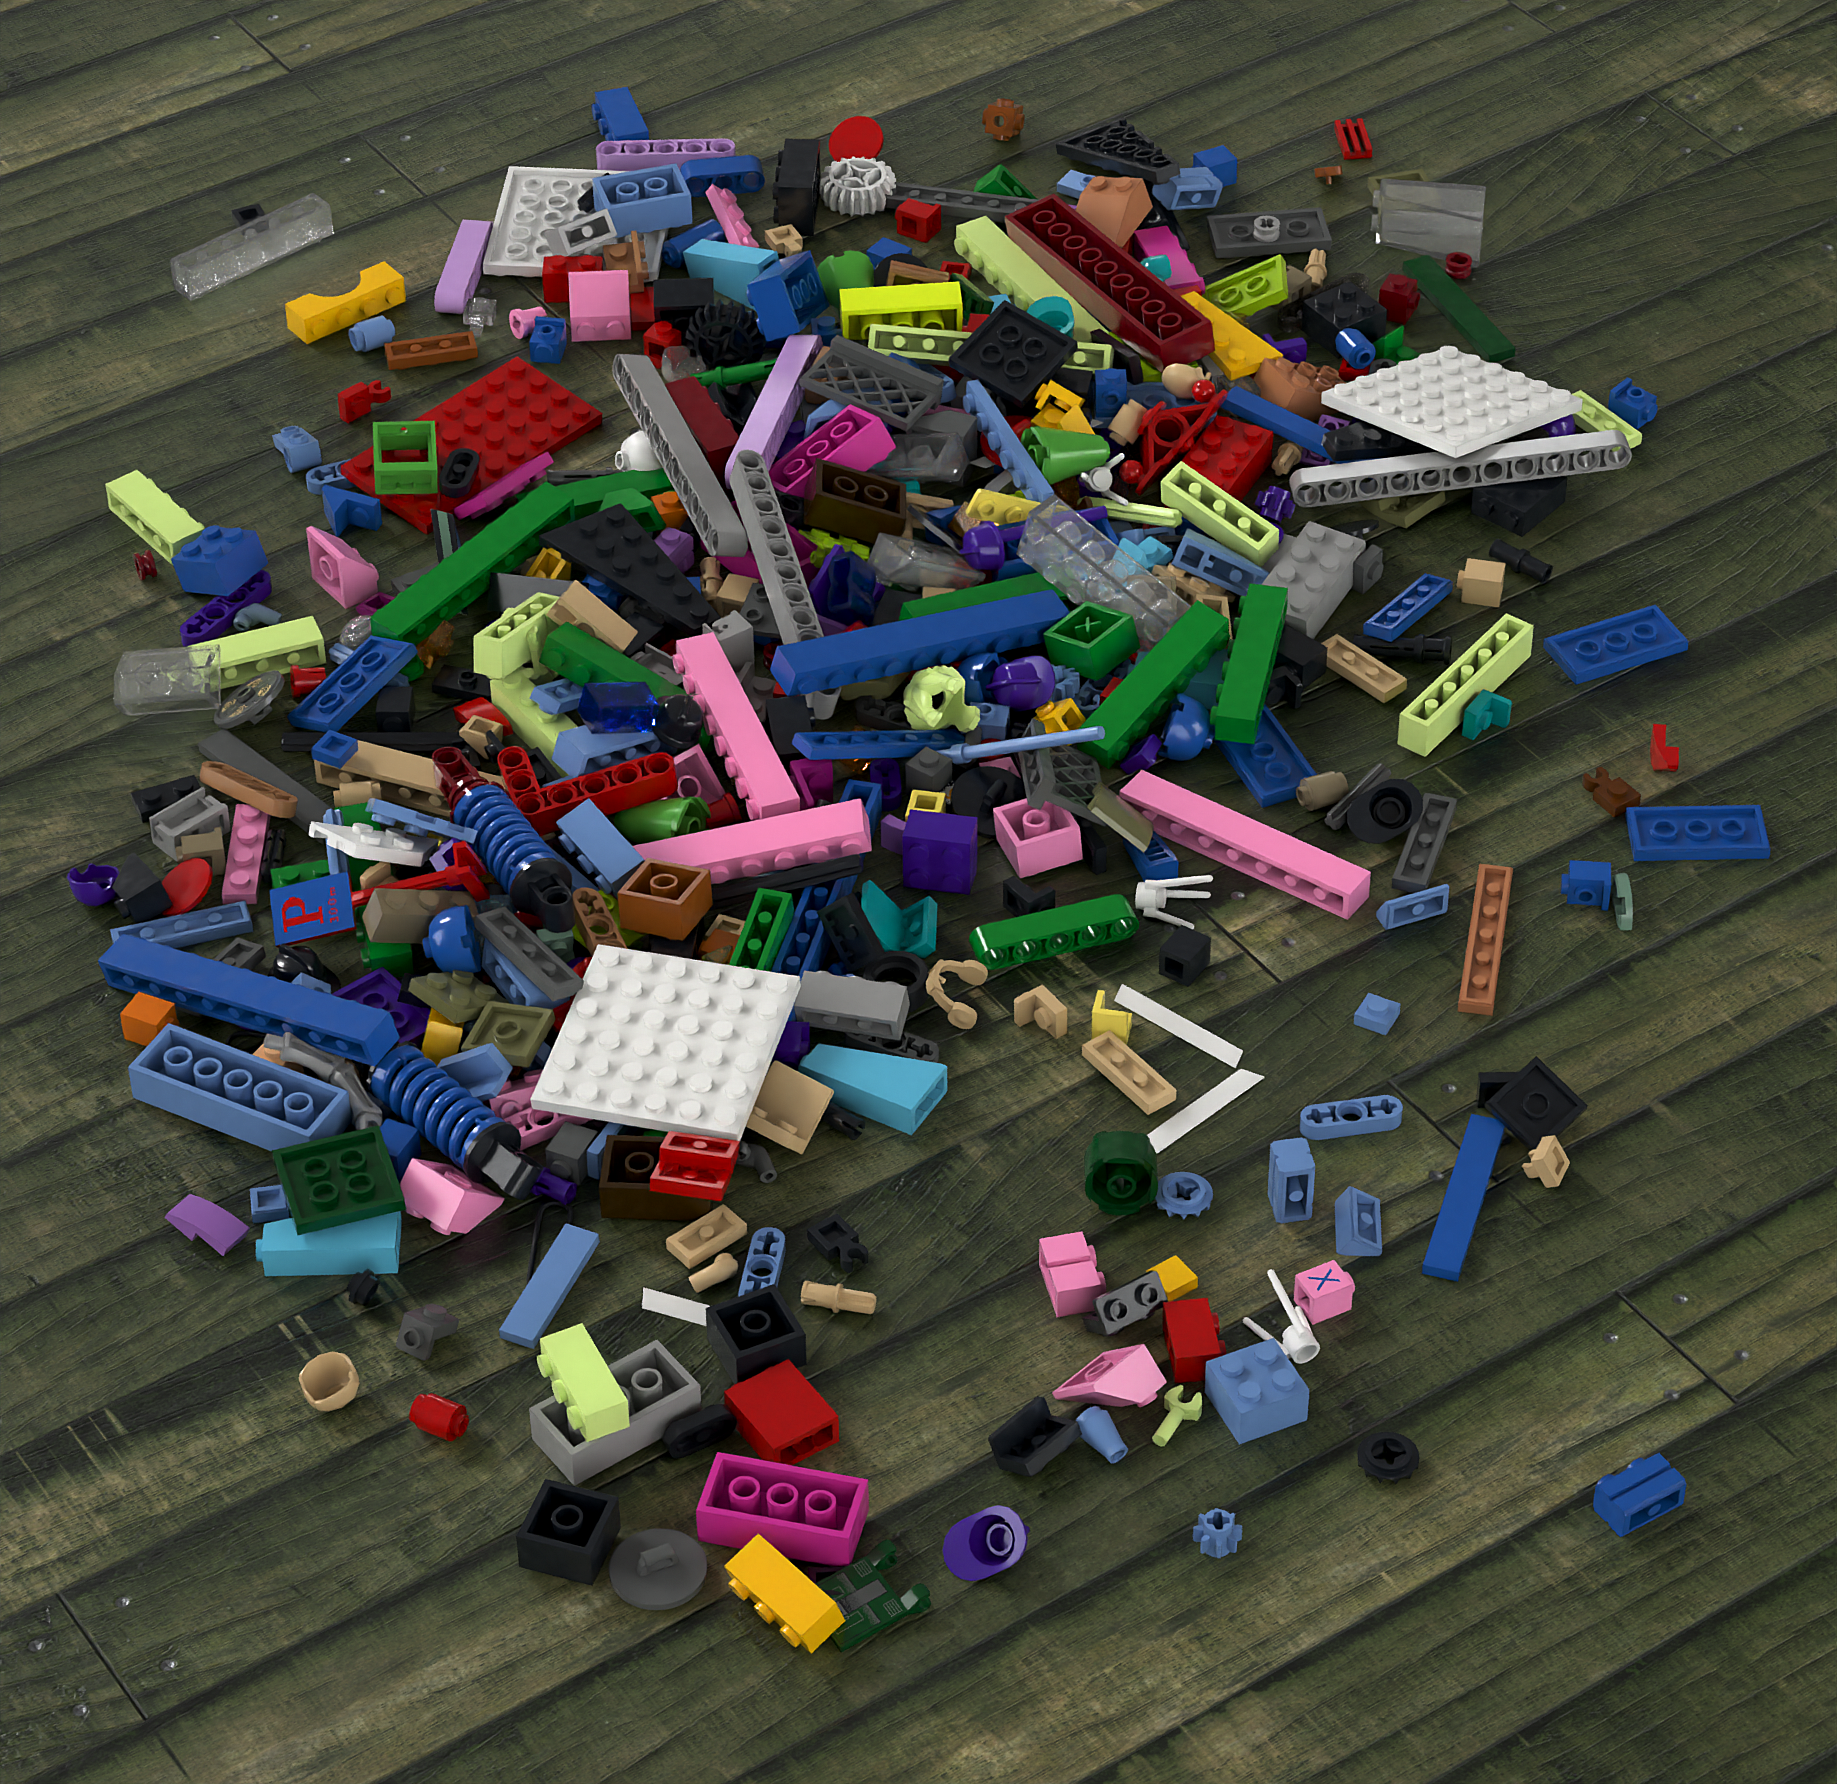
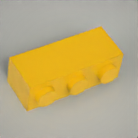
M757 1534L724 1565L732 1579L728 1583L732 1591L743 1601L749 1597L755 1602V1611L768 1624L776 1621L782 1627L779 1630L782 1636L795 1648L801 1644L812 1654L846 1621L836 1602L760 1534Z

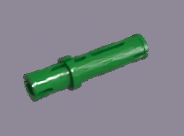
M778 358L729 368L718 366L713 371L692 373L690 377L695 376L702 386H706L707 389L713 382L728 389V386L768 379Z

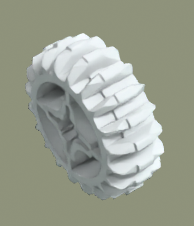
M852 156L851 159L841 158L840 162L833 161L831 166L825 167L824 172L821 173L819 193L821 194V199L824 200V205L830 207L831 211L839 210L840 215L849 213L851 217L855 214H860L863 217L866 213L874 215L876 210L884 211L886 205L885 194L893 195L891 189H896V178L891 167L885 166L883 161L876 162L875 158L865 159L864 156L862 158Z

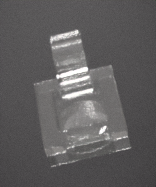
M483 297L468 298L463 312V324H470L469 331H473L474 337H481L484 325L493 326L498 311L497 300Z

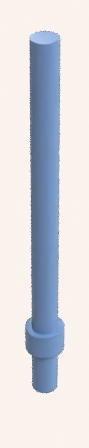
M1102 726L971 746L967 743L953 745L951 749L936 752L952 759V762L957 765L969 763L975 758L1104 739L1105 730Z

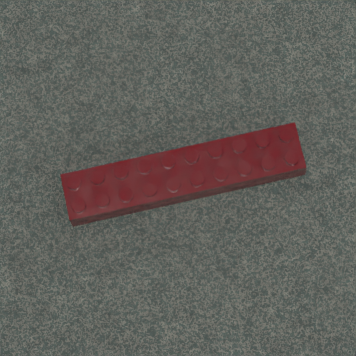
M1051 194L1004 216L1008 237L1082 307L1161 373L1169 365L1175 363L1187 365L1215 351L1212 323L1207 317L1057 195Z

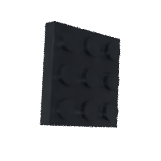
M1004 300L948 360L951 368L972 380L978 379L982 386L1022 409L1038 392L1043 383L1046 384L1076 352L1078 344L1076 340Z

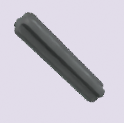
M1382 763L1376 764L1327 813L1325 818L1326 825L1331 826L1333 830L1340 829L1347 822V811L1351 803L1359 795L1381 782L1389 780L1391 770Z

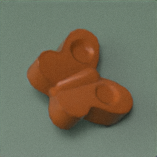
M1341 165L1314 169L1315 178L1326 177V184H1332L1331 176L1343 174Z

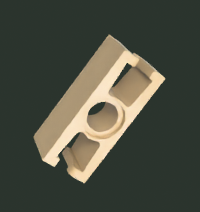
M577 580L569 586L546 614L559 626L569 622L620 653L626 649L638 633L637 630Z

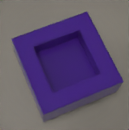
M1152 734L1134 744L1121 762L1120 767L1128 775L1138 769H1148L1157 760L1155 754L1162 745V742L1155 734Z

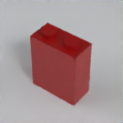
M789 1359L775 1366H770L763 1372L743 1382L736 1383L724 1391L725 1405L729 1407L737 1418L736 1430L764 1461L794 1465L839 1442L838 1415Z

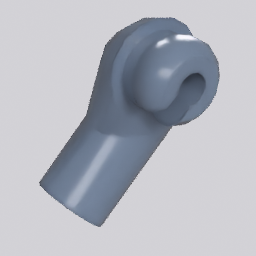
M253 603L236 613L233 625L241 632L247 631L249 627L260 622L269 626L277 625L280 623L283 614L259 603Z

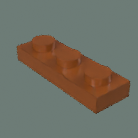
M473 331L384 343L389 370H404L409 367L437 365L438 363L478 358Z

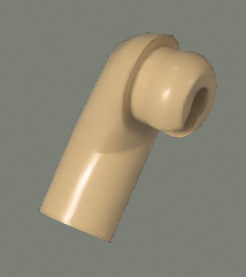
M721 1253L715 1258L713 1264L688 1278L696 1293H699L716 1283L734 1277L738 1270V1263L731 1254Z

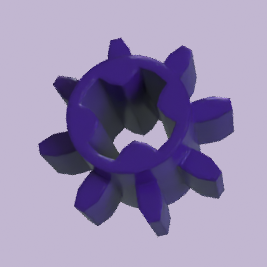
M1269 486L1268 491L1265 493L1259 491L1254 504L1258 506L1257 509H1260L1259 516L1277 524H1281L1282 518L1291 519L1296 506L1292 503L1293 501L1289 500L1291 497L1290 492L1275 486Z

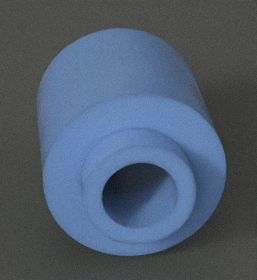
M383 315L356 323L353 328L349 329V338L355 351L362 350L367 352L382 347L384 343L392 342V337L395 336V328L390 319L386 320Z

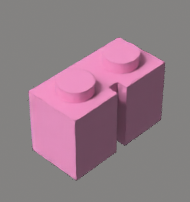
M1083 1232L1039 1239V1266L1056 1316L1063 1317L1095 1311L1092 1301L1101 1296V1294L1106 1293V1283L1102 1271L1097 1272L1095 1269L1097 1266L1093 1245L1087 1246Z

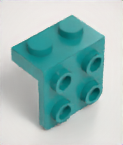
M871 880L863 883L861 908L885 952L906 951L924 959L936 951L938 904L930 896L901 910Z

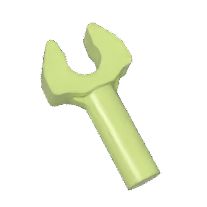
M1183 1385L1172 1388L1164 1396V1408L1169 1413L1152 1437L1156 1445L1165 1446L1183 1419L1197 1421L1202 1414V1396L1200 1392L1196 1393L1189 1403L1181 1402L1183 1399Z

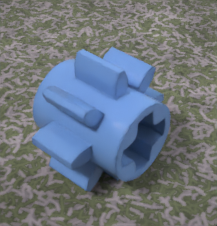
M1218 1508L1207 1512L1205 1515L1200 1513L1198 1525L1193 1527V1541L1201 1542L1200 1553H1206L1212 1557L1221 1558L1229 1552L1236 1553L1237 1541L1242 1540V1526L1235 1525V1514H1230Z

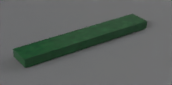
M1429 254L1403 261L1402 270L1409 278L1418 280L1417 287L1486 362L1494 363L1515 357L1516 348Z

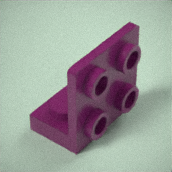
M805 758L790 761L789 778L800 797V811L815 808L819 799L833 804L832 760H809Z

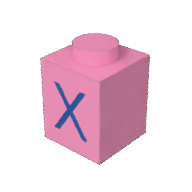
M1335 1260L1295 1275L1294 1301L1302 1308L1312 1325L1351 1310L1352 1294L1355 1291V1285L1350 1274L1343 1272Z

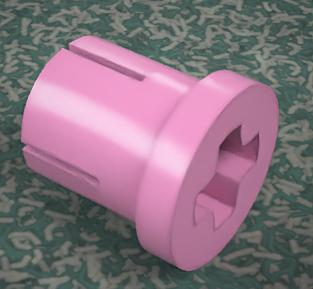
M543 307L511 310L509 323L516 338L522 339L527 337L529 333H533L536 316H547Z

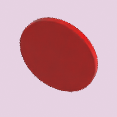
M854 116L842 121L833 130L829 139V151L832 158L837 162H840L841 158L851 159L852 156L855 158H862L864 156L865 159L876 158L883 147L884 136L882 129L876 121L866 116Z
M192 858L180 863L169 872L162 881V885L173 906L162 912L164 916L170 917L185 914L202 902V898L207 893L213 878L212 867L209 863L201 858Z

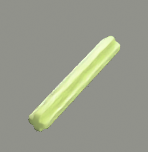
M1089 497L1093 507L1103 505L1106 507L1107 518L1176 528L1183 522L1182 512L1177 509L1130 502L1127 506H1124L1114 500ZM1079 498V499H1078V501H1077V504H1078V505H1079V503L1082 501L1083 498Z

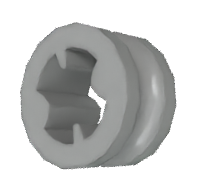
M1267 215L1256 218L1254 220V238L1261 242L1276 241L1280 234L1279 220Z

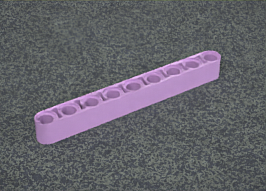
M820 335L788 336L726 464L725 484L727 489H732L729 478L736 456L741 450L748 449L758 452L763 457L769 472L805 395V388L799 386L800 378L811 368L823 347Z

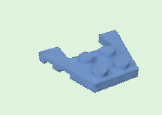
M369 798L365 809L366 812L373 814L372 821L388 826H394L395 822L405 825L403 831L421 837H427V834L431 833L449 840L458 838L474 844L478 832L477 830L462 827L449 821L434 818L376 798Z

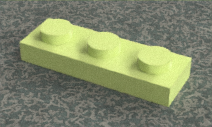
M1582 390L1571 394L1583 399L1582 410L1572 414L1575 424L1587 433L1618 430L1626 436L1630 449L1641 444L1642 433ZM1615 447L1611 450L1615 452L1618 451L1621 447Z

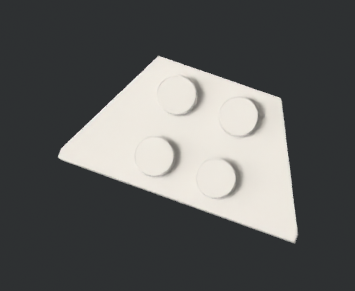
M311 821L308 834L313 838L328 839L327 845L342 850L354 858L421 867L425 861H428L431 854L434 855L436 853L439 842L438 839L406 835L405 831L397 828H386V832L373 830L372 826L362 823H354L353 827Z

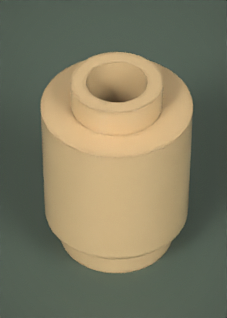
M1130 399L1127 405H1122L1108 426V429L1112 432L1109 437L1123 447L1126 443L1133 445L1140 435L1137 431L1141 425V419L1148 410Z
M371 780L339 783L340 790L333 791L335 808L366 803L369 798L382 800L380 783H371Z

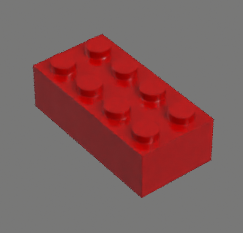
M1217 415L1182 459V462L1241 502L1272 461L1273 431Z

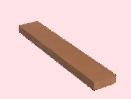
M1479 864L1458 1012L1493 1016L1513 876V868Z

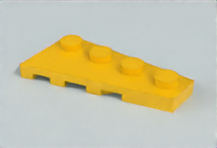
M1195 291L1181 295L1183 299L1211 321L1215 351L1208 354V356L1230 381L1257 372L1264 358L1275 360L1283 358L1281 352Z

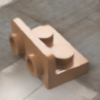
M636 230L631 231L632 242L603 245L606 271L628 270L629 294L645 292L644 280L649 279L647 262H641V258H646L644 240L638 241Z

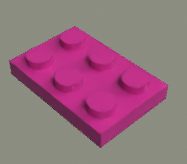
M546 452L517 467L454 508L458 520H461L470 515L473 520L486 511L489 512L496 508L506 498H510L525 489L524 486L533 483L546 475L547 472L544 468L554 463L552 457Z

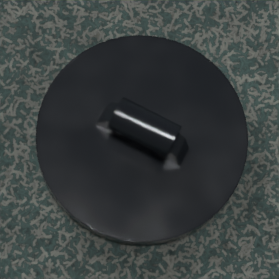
M982 766L966 771L956 780L951 792L950 804L954 815L977 817L978 836L996 839L993 808L1023 800L1027 797L1024 782L1017 775L999 767Z

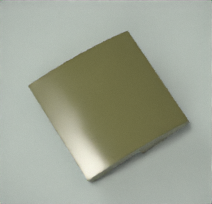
M1397 474L1392 478L1398 479L1404 476V474ZM1444 491L1357 502L1381 519L1396 526L1408 528L1445 502L1446 498Z
M1099 781L1092 790L1095 797L1087 808L1144 853L1153 835V823Z

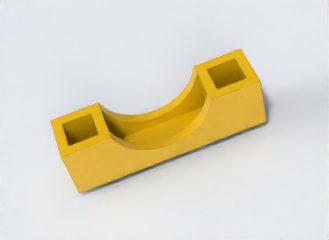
M383 261L360 271V284L349 293L334 297H323L309 293L285 304L288 329L303 342L309 344L406 301L404 277Z

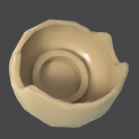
M1175 363L1164 369L1162 383L1177 398L1192 400L1194 399L1192 395L1193 385L1200 379L1210 380L1211 372H1208L1204 377L1201 367L1192 368L1185 364Z
M334 1351L318 1355L309 1361L299 1374V1382L307 1402L314 1409L325 1412L343 1408L355 1398L360 1384L358 1373L350 1358L346 1354Z

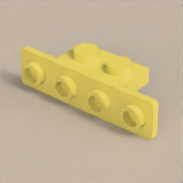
M980 488L976 491L965 512L970 518L992 521L1003 525L1072 512L1074 510Z

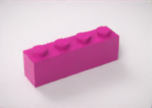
M1168 226L1134 231V258L1138 262L1150 256L1167 255L1172 274L1164 283L1171 289L1198 285L1202 295L1205 294L1203 277L1198 276L1194 263H1190L1186 250L1181 249L1177 236H1173Z

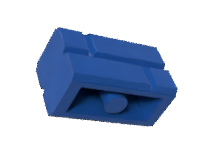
M1660 1453L1645 1460L1637 1458L1625 1471L1615 1476L1607 1474L1598 1481L1595 1486L1594 1511L1605 1522L1608 1521L1609 1526L1621 1537L1684 1503L1687 1483L1685 1478L1675 1468H1671L1670 1463Z

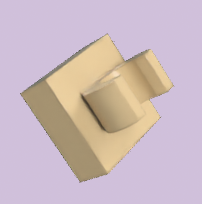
M1555 1135L1542 1137L1537 1149L1531 1150L1528 1153L1531 1163H1524L1522 1168L1528 1178L1540 1177L1546 1188L1558 1187L1570 1161Z

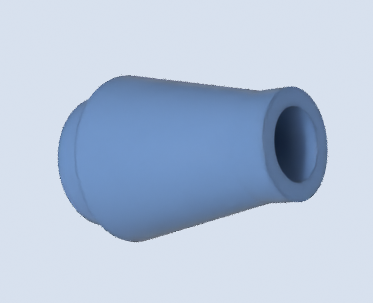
M1093 1406L1085 1410L1077 1418L1076 1421L1082 1432V1435L1079 1437L1105 1456L1110 1463H1116L1127 1454L1128 1448L1123 1443L1107 1410H1101L1099 1406Z

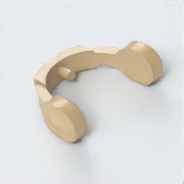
M940 959L928 972L929 976L926 980L927 993L948 1013L949 1022L961 1029H971L977 1020L976 1011L964 1003L953 1002L944 994L941 984H944L946 979L940 976L939 973L951 971L957 973L961 980L971 985H982L987 979L988 970L983 964L974 960H966L962 963Z

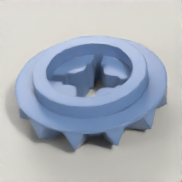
M1175 1172L1166 1175L1158 1181V1192L1155 1199L1158 1209L1166 1210L1169 1217L1180 1214L1184 1220L1188 1214H1191L1198 1218L1201 1211L1209 1210L1211 1200H1213V1190L1209 1182L1197 1174ZM1177 1192L1184 1197L1190 1196V1200H1185L1182 1197L1177 1198Z

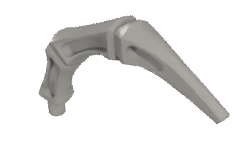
M285 1032L283 1037L266 1034L264 1047L280 1051L281 1060L305 1066L315 1072L323 1082L348 1091L356 1130L378 1125L379 1127L382 1126L384 1123L382 1120V1110L367 1095L354 1071L353 1064L349 1063L347 1065L344 1057L317 1049L290 1032Z

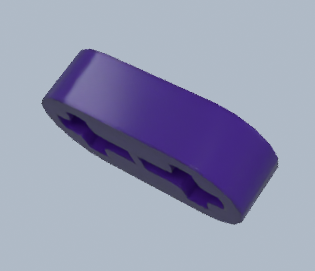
M878 758L870 764V782L881 784L882 811H893L899 808L902 802L900 768L898 763L891 758ZM886 773L888 777H882V774ZM883 792H889V795L885 796Z

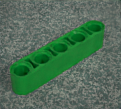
M1114 894L985 924L974 929L969 935L968 940L978 962L983 964L987 970H997L1127 939L1136 933L1139 928V921L1128 900L1123 895Z

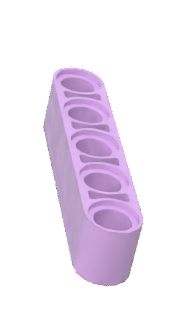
M729 139L604 141L596 147L597 170L635 171L677 163L680 170L681 166L690 160L736 156L735 144Z
M462 220L436 288L434 300L436 312L467 314L483 271V261L492 232L493 222Z

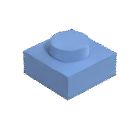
M1368 993L1354 1014L1353 1024L1386 1036L1400 1014L1401 1004Z

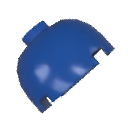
M983 652L976 653L961 662L956 671L965 679V705L970 706L971 702L1001 705L995 700L993 692L986 690V685L992 683L996 668L1004 663H1008L1004 657H998V653Z
M1180 693L1177 699L1181 704H1173L1160 737L1165 740L1163 744L1165 748L1160 747L1157 755L1170 760L1186 761L1196 757L1202 748L1209 749L1215 730L1210 729L1208 709L1198 700Z
M468 905L454 906L442 910L433 918L429 925V937L423 938L426 958L433 957L437 967L443 972L453 973V970L476 973L481 971L479 941H475L473 931L476 928L474 927L475 923Z

